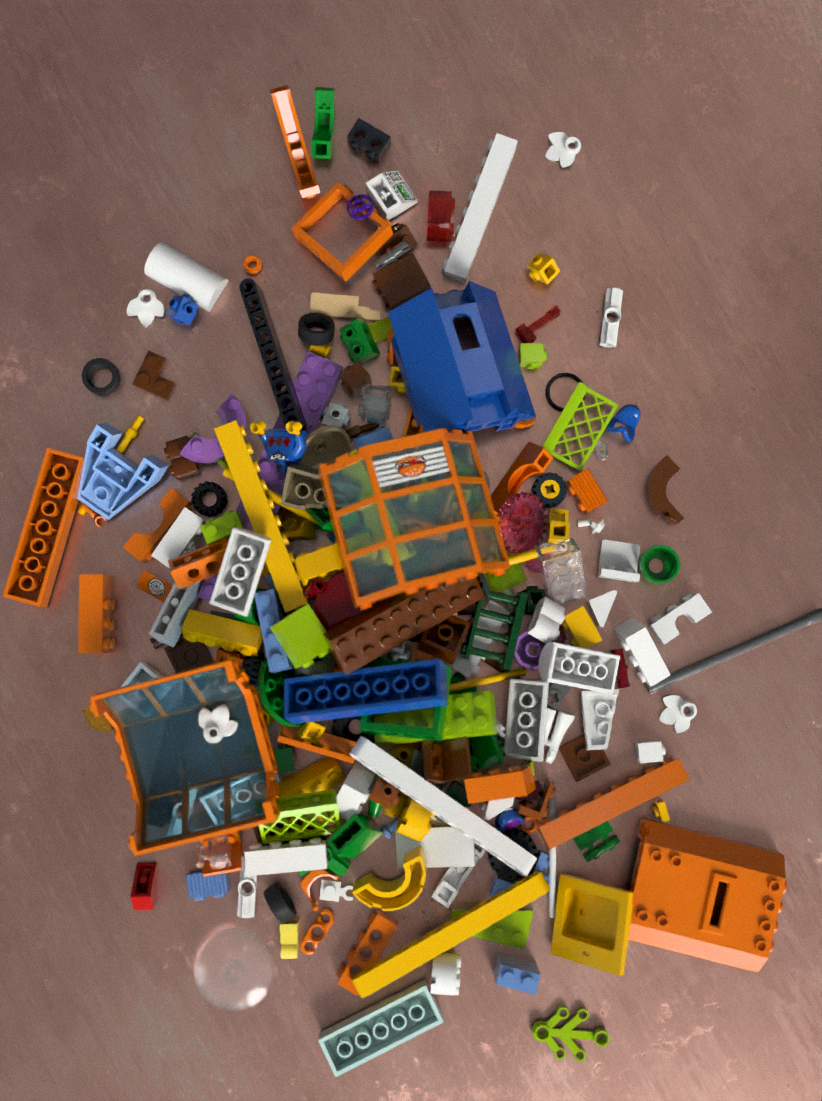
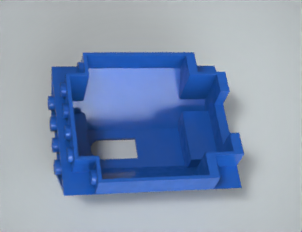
M471 281L468 282L464 290L458 291L454 289L444 294L434 293L431 288L388 312L394 331L391 340L416 425H423L424 432L444 428L447 429L448 433H451L453 429L462 430V433H465L466 431H476L489 427H494L495 431L513 428L520 420L536 417L495 291ZM467 315L472 322L479 347L462 351L453 324V318Z

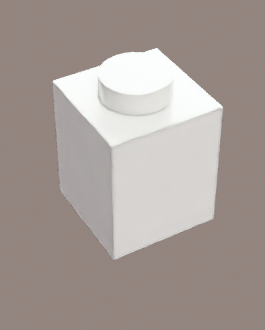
M661 741L634 742L636 762L663 761V756H665L666 752L665 746L661 744Z

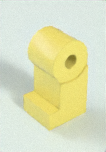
M299 919L280 923L281 959L298 958Z

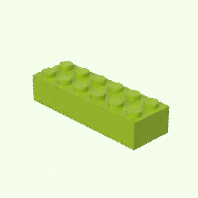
M491 691L448 696L442 740L497 734L494 694ZM435 707L374 714V723L432 728ZM375 735V743L381 746L416 743L427 740Z

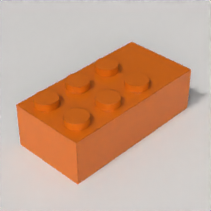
M79 574L78 653H112V649L115 647V639L112 637V630L115 628V619L112 618V610H115L113 576L105 574Z

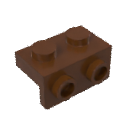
M396 223L391 226L393 235L377 251L381 256L387 252L388 248H393L403 239L406 240L411 249L418 245L407 225Z

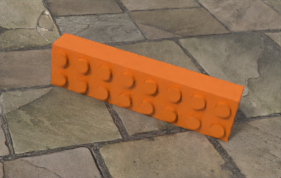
M50 448L46 449L2 597L47 608L79 501L77 496L84 463L83 457Z

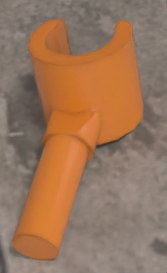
M86 504L82 506L91 515L96 526L101 527L97 519L103 518L105 521L106 519L92 511Z

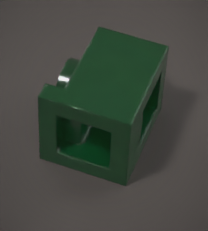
M527 586L525 590L521 591L529 594L524 615H533L537 603L545 597V589H538V586Z

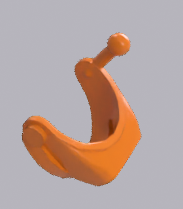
M328 867L327 869L311 870L299 882L302 890L312 903L313 911L319 909L317 900L310 894V887L313 881L322 876L332 877L336 881L339 880V876Z

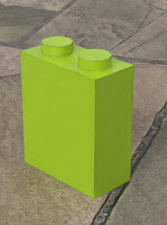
M309 604L270 627L296 669L301 666L305 669L314 663L313 658L316 656L322 658L330 652L323 633L326 631Z

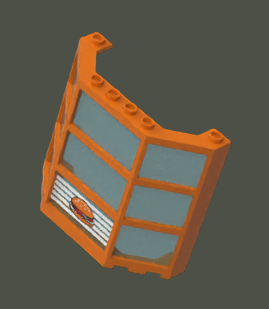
M442 428L366 445L358 448V452L352 456L350 453H346L337 457L335 462L319 465L318 474L354 609L360 607V610L372 608V604L376 601L406 592V595L419 592V588L426 587V590L437 588L438 584L442 582L450 585L457 583L458 578L465 577V580L476 578L479 573L493 574L494 577L506 574L505 571L510 568L472 431L462 433V430L453 429L451 433H448L447 429Z

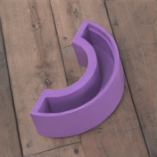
M231 393L218 408L216 414L220 417L222 425L236 420L239 425L243 424L246 429L244 409L236 396ZM196 434L180 452L183 457L198 463H214L225 458L217 437L206 439Z

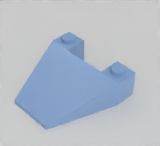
M106 422L97 424L88 439L77 499L109 520L158 483L169 465L154 454L144 457L140 465H136L114 449L122 432Z

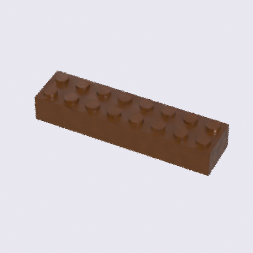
M460 557L428 576L472 565ZM465 577L458 578L457 583L450 585L442 582L438 584L437 588L426 590V587L419 588V592L406 595V592L390 596L372 606V608L323 633L338 667L345 675H348L484 598L477 577L470 580H465Z

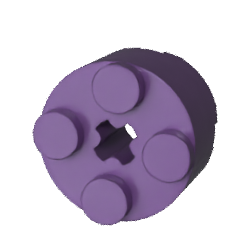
M524 631L518 636L513 658L524 668L538 669L539 657L546 643ZM529 645L536 646L534 655L528 653Z

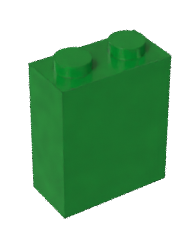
M355 813L326 841L337 856L356 859L383 832L372 818Z

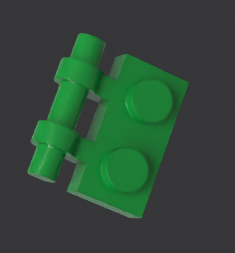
M608 821L573 838L580 851L586 847L590 851L584 855L587 863L593 859L600 858L599 855L607 850H613L614 846L620 843L617 835L609 839L607 834L614 830ZM602 838L605 843L594 848L593 843Z

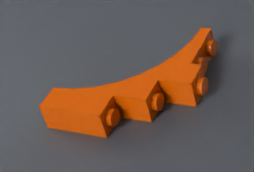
M288 84L270 89L299 192L302 198H313L320 193V189L307 152Z

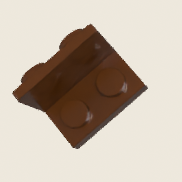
M461 737L441 743L428 739L422 741L425 781L441 784L471 777L468 737Z

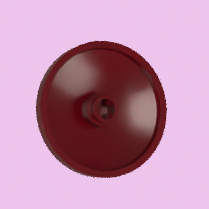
M353 570L360 597L388 588L374 574L363 570ZM344 571L333 575L325 582V590L322 594H317L314 606V613L326 632L365 611L360 610V607L354 609ZM386 598L376 601L374 604H372V606L385 600Z

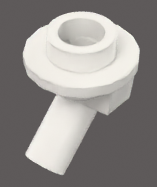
M604 518L578 520L579 527L591 526L592 534L596 532L599 534L606 524L603 523Z

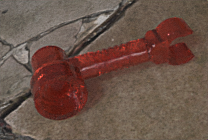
M557 305L526 327L525 324H521L516 328L515 331L521 338L520 341L522 343H533L537 339L533 331L560 315L561 311Z

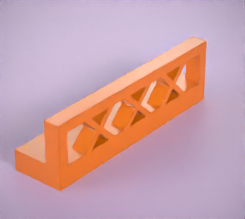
M283 725L281 734L277 739L278 742L354 764L355 759L349 753L357 741L323 732L316 745L296 734L302 726L289 727Z

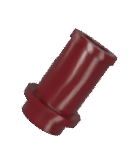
M313 579L310 585L303 589L304 597L307 596V599H312L315 595L322 594L325 590V583L320 579Z

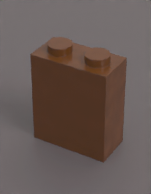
M413 253L373 273V287L376 292L380 291L383 296L381 301L385 308L389 307L390 311L431 289V285Z

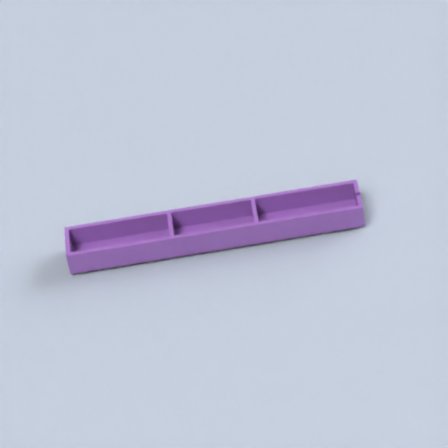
M307 351L293 382L306 421L304 431L308 432L307 436L319 428L323 419V410L326 406H329L343 371L342 365ZM280 414L273 429H286ZM264 447L258 460L261 469L258 472L260 479L264 478L269 489L282 495L286 474L276 473L278 462L267 459V452ZM240 500L236 511L243 515L248 530L254 531L243 502ZM274 502L275 507L272 510L274 515H277L282 506ZM218 574L204 581L198 597L210 602Z

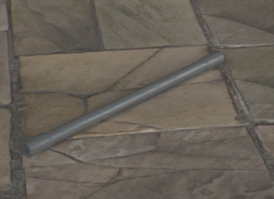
M822 608L678 670L652 687L646 683V688L649 694L666 688L668 685L807 625L817 623L822 620Z

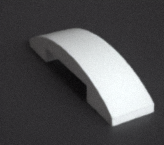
M474 842L475 862L477 863L486 850ZM449 867L431 897L446 908H449L473 867Z

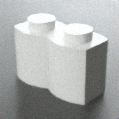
M547 597L542 598L536 605L527 633L546 644L555 641L560 634L558 630L559 625L565 619V608Z

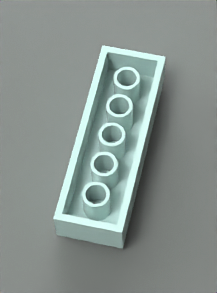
M424 979L321 1031L318 1042L335 1077L443 1023V1014L434 995L431 994L427 980Z

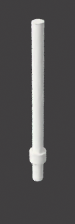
M549 798V810L546 819L551 818L553 821L558 818V814H556V798ZM556 847L548 850V858H550L548 864L550 918H555L557 904Z

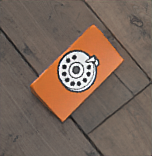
M143 570L136 587L165 603L173 585L147 570Z

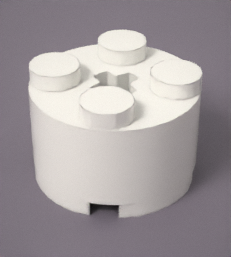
M442 953L433 958L431 994L459 995L461 955Z

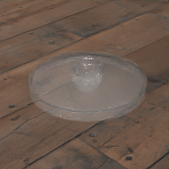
M239 928L225 929L211 936L199 950L194 965L196 985L202 996L215 1007L229 1011L246 1009L257 1003L267 992L274 971L272 955L265 942L256 934Z

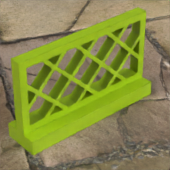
M579 381L542 447L551 456L581 472L619 405L591 390ZM586 392L594 396L595 404L585 406L583 398ZM606 403L613 407L609 414L602 415L599 405ZM596 406L599 417L589 419L586 409ZM583 410L586 420L576 423L574 413ZM600 419L601 429L592 432L590 421ZM587 423L589 433L579 436L576 425ZM574 426L577 437L566 439L565 429ZM591 436L592 445L583 449L580 438ZM577 439L580 450L569 452L567 442ZM564 443L567 453L559 455L553 451L557 444ZM581 452L583 460L580 466L572 462L571 454Z
M332 789L276 798L277 806L280 808L279 818L276 822L259 825L263 844L334 834L341 827L336 790ZM265 800L255 801L256 816L265 814L262 804ZM333 810L330 814L323 812ZM313 813L310 817L304 815ZM293 816L290 820L284 818ZM318 816L325 818L321 823L315 821ZM298 819L305 821L301 826L295 823ZM331 821L337 824V826L328 827L326 824ZM278 822L285 824L281 829L275 826ZM309 824L316 827L313 830L306 829ZM290 827L296 830L293 833L286 832ZM270 830L276 833L273 836L266 837Z

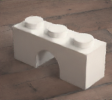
M690 592L682 598L683 602L678 605L676 603L666 608L667 612L662 616L658 614L650 619L652 623L647 626L660 645L666 644L680 634L675 626V621L679 615H685L691 623H697L712 613L699 593L692 594Z

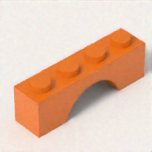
M528 442L491 494L494 511L498 512L499 515L509 520L512 518L521 505L518 500V491L522 483L534 474L543 473L552 461L553 457L543 447Z
M172 487L159 502L163 509L161 525L155 531L148 534L134 533L123 546L126 551L140 562H149L153 558L151 556L184 507L190 511L192 510L191 506L193 504Z

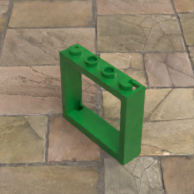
M378 657V660L374 659L370 662L369 668L410 662L403 658H397L396 661H392L385 657ZM443 662L446 665L447 695L449 696L452 669L446 662ZM447 705L435 707L432 728L371 722L372 715L361 716L359 730L371 735L442 741Z

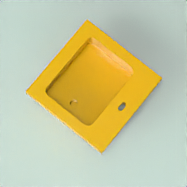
M560 874L551 954L617 976H623L629 941L633 892L567 874Z

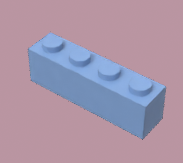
M270 589L255 593L254 596L269 671L277 673L294 669L292 662L270 629V627L284 619L278 592Z

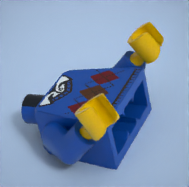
M263 421L252 423L250 430L255 434L259 433V438L267 452V459L278 462L276 473L287 474L289 463L301 462L302 455L307 448L306 438L308 432L301 431L302 424L300 422L295 423L291 421L286 424V429H267V431H264L266 425Z

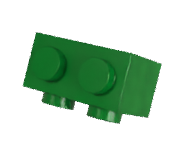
M357 318L339 329L341 333L340 338L349 350L348 356L352 362L356 363L358 361L360 364H363L380 354L365 320Z

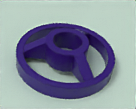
M364 194L353 196L347 204V212L355 220L366 219L371 215L374 208L371 198ZM358 198L368 199L371 205L365 204L362 199ZM354 201V209L351 214L349 209L351 203ZM365 209H370L369 212L363 216H355L357 212H363Z

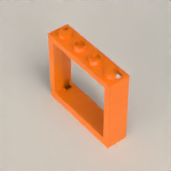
M337 182L291 228V231L300 243L346 282L393 235V231L391 229V222L386 217L381 218L377 210L373 208V212L368 218L380 228L343 264L306 232L342 197L349 201L355 196L347 185L343 186ZM365 209L362 213L365 215L370 209Z

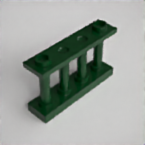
M481 582L480 587L485 592L484 585ZM490 591V595L486 598L509 603L514 607L512 614L509 615L482 609L484 598L476 601L466 643H462L460 654H463L462 658L469 660V656L472 654L496 660L500 664L499 668L510 670L529 594L517 592V595L510 596ZM479 616L507 623L509 625L508 633L501 634L477 628ZM477 635L502 642L504 644L503 652L496 653L472 647L474 636Z

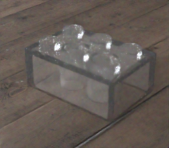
M574 538L536 549L547 598L562 605L588 597L581 553Z

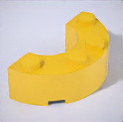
M422 845L404 854L403 867L405 873L399 879L383 881L376 878L371 872L354 882L352 890L354 896L366 906L381 908L382 911L398 910L411 904L420 895L426 878L427 858Z

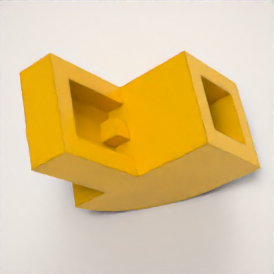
M549 509L546 543L567 545L570 522H568L569 510Z

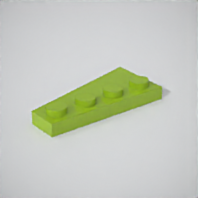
M453 909L450 920L469 909ZM517 910L472 937L525 950L534 910Z

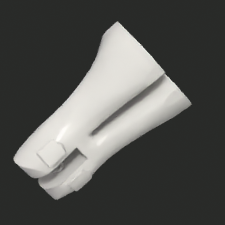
M547 706L544 746L548 747V750L546 751L545 762L552 764L561 741L572 724L575 715L559 710L551 737L548 738L557 710Z

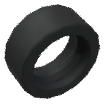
M322 313L305 314L299 320L298 336L308 345H326L333 340L334 321ZM317 327L323 329V331H314L308 328Z
M96 358L87 362L81 374L85 387L99 396H106L115 392L121 380L117 367L104 358ZM99 366L107 367L112 373L111 382L103 388L95 387L90 379L93 370Z
M276 882L264 890V897L269 908L281 923H285L297 914L292 899L280 883Z

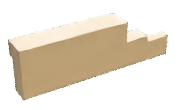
M311 292L310 313H322L329 317L380 321L381 311L359 306V296Z

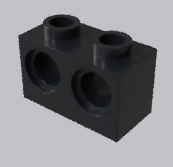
M358 118L347 135V141L351 149L357 152L359 150L369 160H376L380 163L391 145V136ZM358 135L364 136L363 139H357L356 137ZM375 144L380 145L378 149L372 148Z

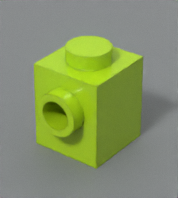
M520 343V367H527L528 369L542 367L543 362L547 360V349H543V343Z

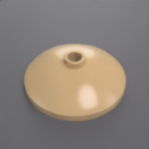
M334 425L316 429L307 436V448L302 455L301 462L298 464L313 467L321 462L322 464L335 462L337 457L350 452L351 441L349 435L344 429Z

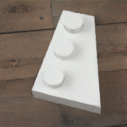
M614 689L613 694L594 690L580 692L586 750L608 748L619 689Z

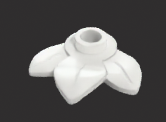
M563 132L549 134L548 138L552 146L547 150L545 157L551 161L560 160L562 168L570 166L574 162L575 155L581 149V142L578 138L568 137ZM573 145L575 148L570 149L568 146Z
M144 289L138 294L137 298L129 302L126 313L127 316L138 315L141 324L147 327L154 321L155 316L163 317L164 306L162 302L157 300L156 294L152 290ZM149 296L150 301L145 302V298Z
M677 695L664 697L663 702L667 708L662 711L659 720L665 724H674L676 733L686 731L690 727L691 719L697 714L696 705L691 701H683ZM685 707L690 709L688 714H685L683 711Z
M225 704L218 706L213 712L206 708L200 710L198 722L204 729L203 736L207 742L212 744L218 743L223 737L231 736L236 731L238 722L229 720V710ZM213 729L217 730L215 737L210 736V731Z

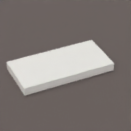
M452 826L431 827L428 835H424L422 841L411 839L396 832L397 829H395L397 868H404V854L422 845L426 854L427 868L473 867L476 865L474 842Z

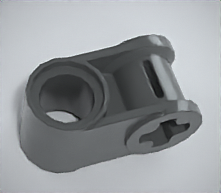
M550 682L548 696L555 694L556 702L552 701L550 703V698L548 697L547 706H559L572 686Z

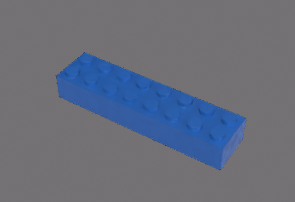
M440 659L357 669L348 675H345L342 671L284 679V718L293 724L448 705L446 665Z

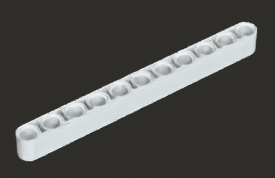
M360 736L349 753L354 759L523 876H528L537 860L535 856L431 783L425 781L421 776L371 741Z

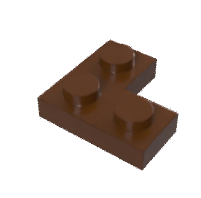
M148 350L132 384L167 401L176 385L174 382L159 376L167 359Z

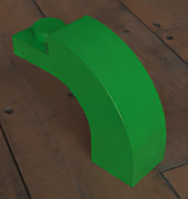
M315 87V123L312 137V158L331 159L335 126L334 88Z

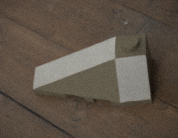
M298 463L288 466L281 505L298 510L326 508L327 504L318 469ZM334 475L328 476L336 508L347 507L361 501L363 486Z

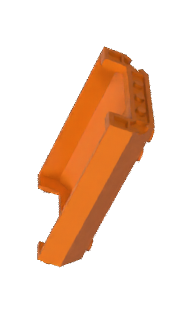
M642 817L638 831V837L641 839L629 890L633 892L629 940L758 973L769 958V953L773 951L774 942L772 939L778 929L777 917L778 913L782 910V894L785 893L787 888L784 855L778 851ZM721 881L727 883L719 923L716 926L710 924L718 884Z

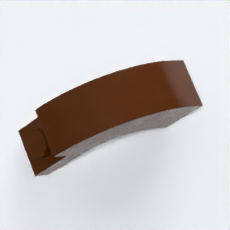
M666 455L654 466L648 476L646 498L655 516L663 512L665 520L670 524L676 525L684 517L669 502L666 495V486L670 478L680 468Z

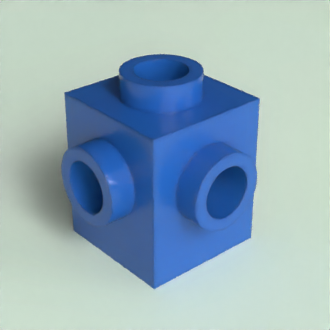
M186 294L182 296L174 295L169 302V308L165 316L179 324L190 326L197 314L199 305L193 302V298Z

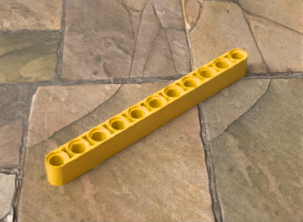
M540 870L536 871L364 969L351 980L360 997H367L550 891V887Z

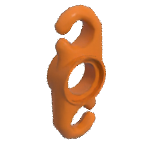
M329 909L320 911L321 915L327 914L329 916V921L323 922L321 916L318 915L316 921L310 925L301 940L300 949L304 954L311 955L314 953V949L307 950L305 948V943L311 942L313 948H317L319 942L324 939L332 926L334 914ZM314 927L322 929L323 934L320 937L312 935Z

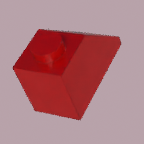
M137 863L130 895L134 910H154L157 895V863Z

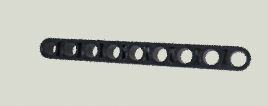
M246 278L240 283V293L283 424L286 426L288 422L297 419V422L302 424L301 431H304L306 421L262 289L254 280Z

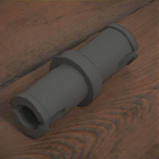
M403 239L393 248H388L386 253L373 260V262L378 267V270H381L393 261H398L397 258L411 250V248L406 243V240Z

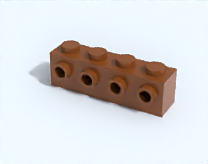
M422 742L395 744L392 746L389 755L409 768L414 750L421 751ZM378 776L368 799L390 809L393 804L397 805L401 794L398 793L399 789Z

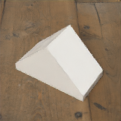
M612 590L586 601L597 627H604L618 591Z

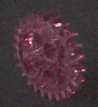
M521 492L515 493L514 496H509V501H503L505 507H499L501 514H496L499 518L498 525L505 549L513 554L534 549V545L539 546L538 540L544 539L541 534L547 532L544 529V526L548 525L547 522H544V519L548 517V515L544 514L547 508L542 507L544 502L539 501V497L531 493Z

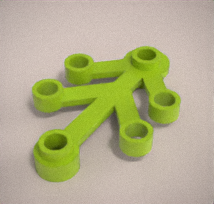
M560 1005L557 1008V1013L546 1022L538 1021L532 1027L533 1037L539 1042H546L558 1060L566 1057V1051L563 1046L557 1045L552 1037H560L578 1062L584 1061L586 1054L584 1049L578 1047L572 1039L593 1040L599 1047L607 1046L610 1041L608 1032L603 1028H598L595 1031L572 1030L579 1023L588 1019L589 1013L584 1007H579L576 1015L561 1028L553 1027L561 1019L568 1018L569 1010L564 1005ZM560 1010H566V1014L560 1015ZM581 1011L586 1012V1015L584 1017L579 1016V1013ZM544 1028L545 1032L541 1034L538 1030ZM599 1033L604 1034L602 1039L597 1038ZM562 1050L563 1054L557 1055L556 1052ZM577 1052L583 1053L581 1057L576 1056Z

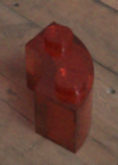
M429 190L427 241L449 242L450 235L454 234V223H450L451 210H455V198H452V191Z

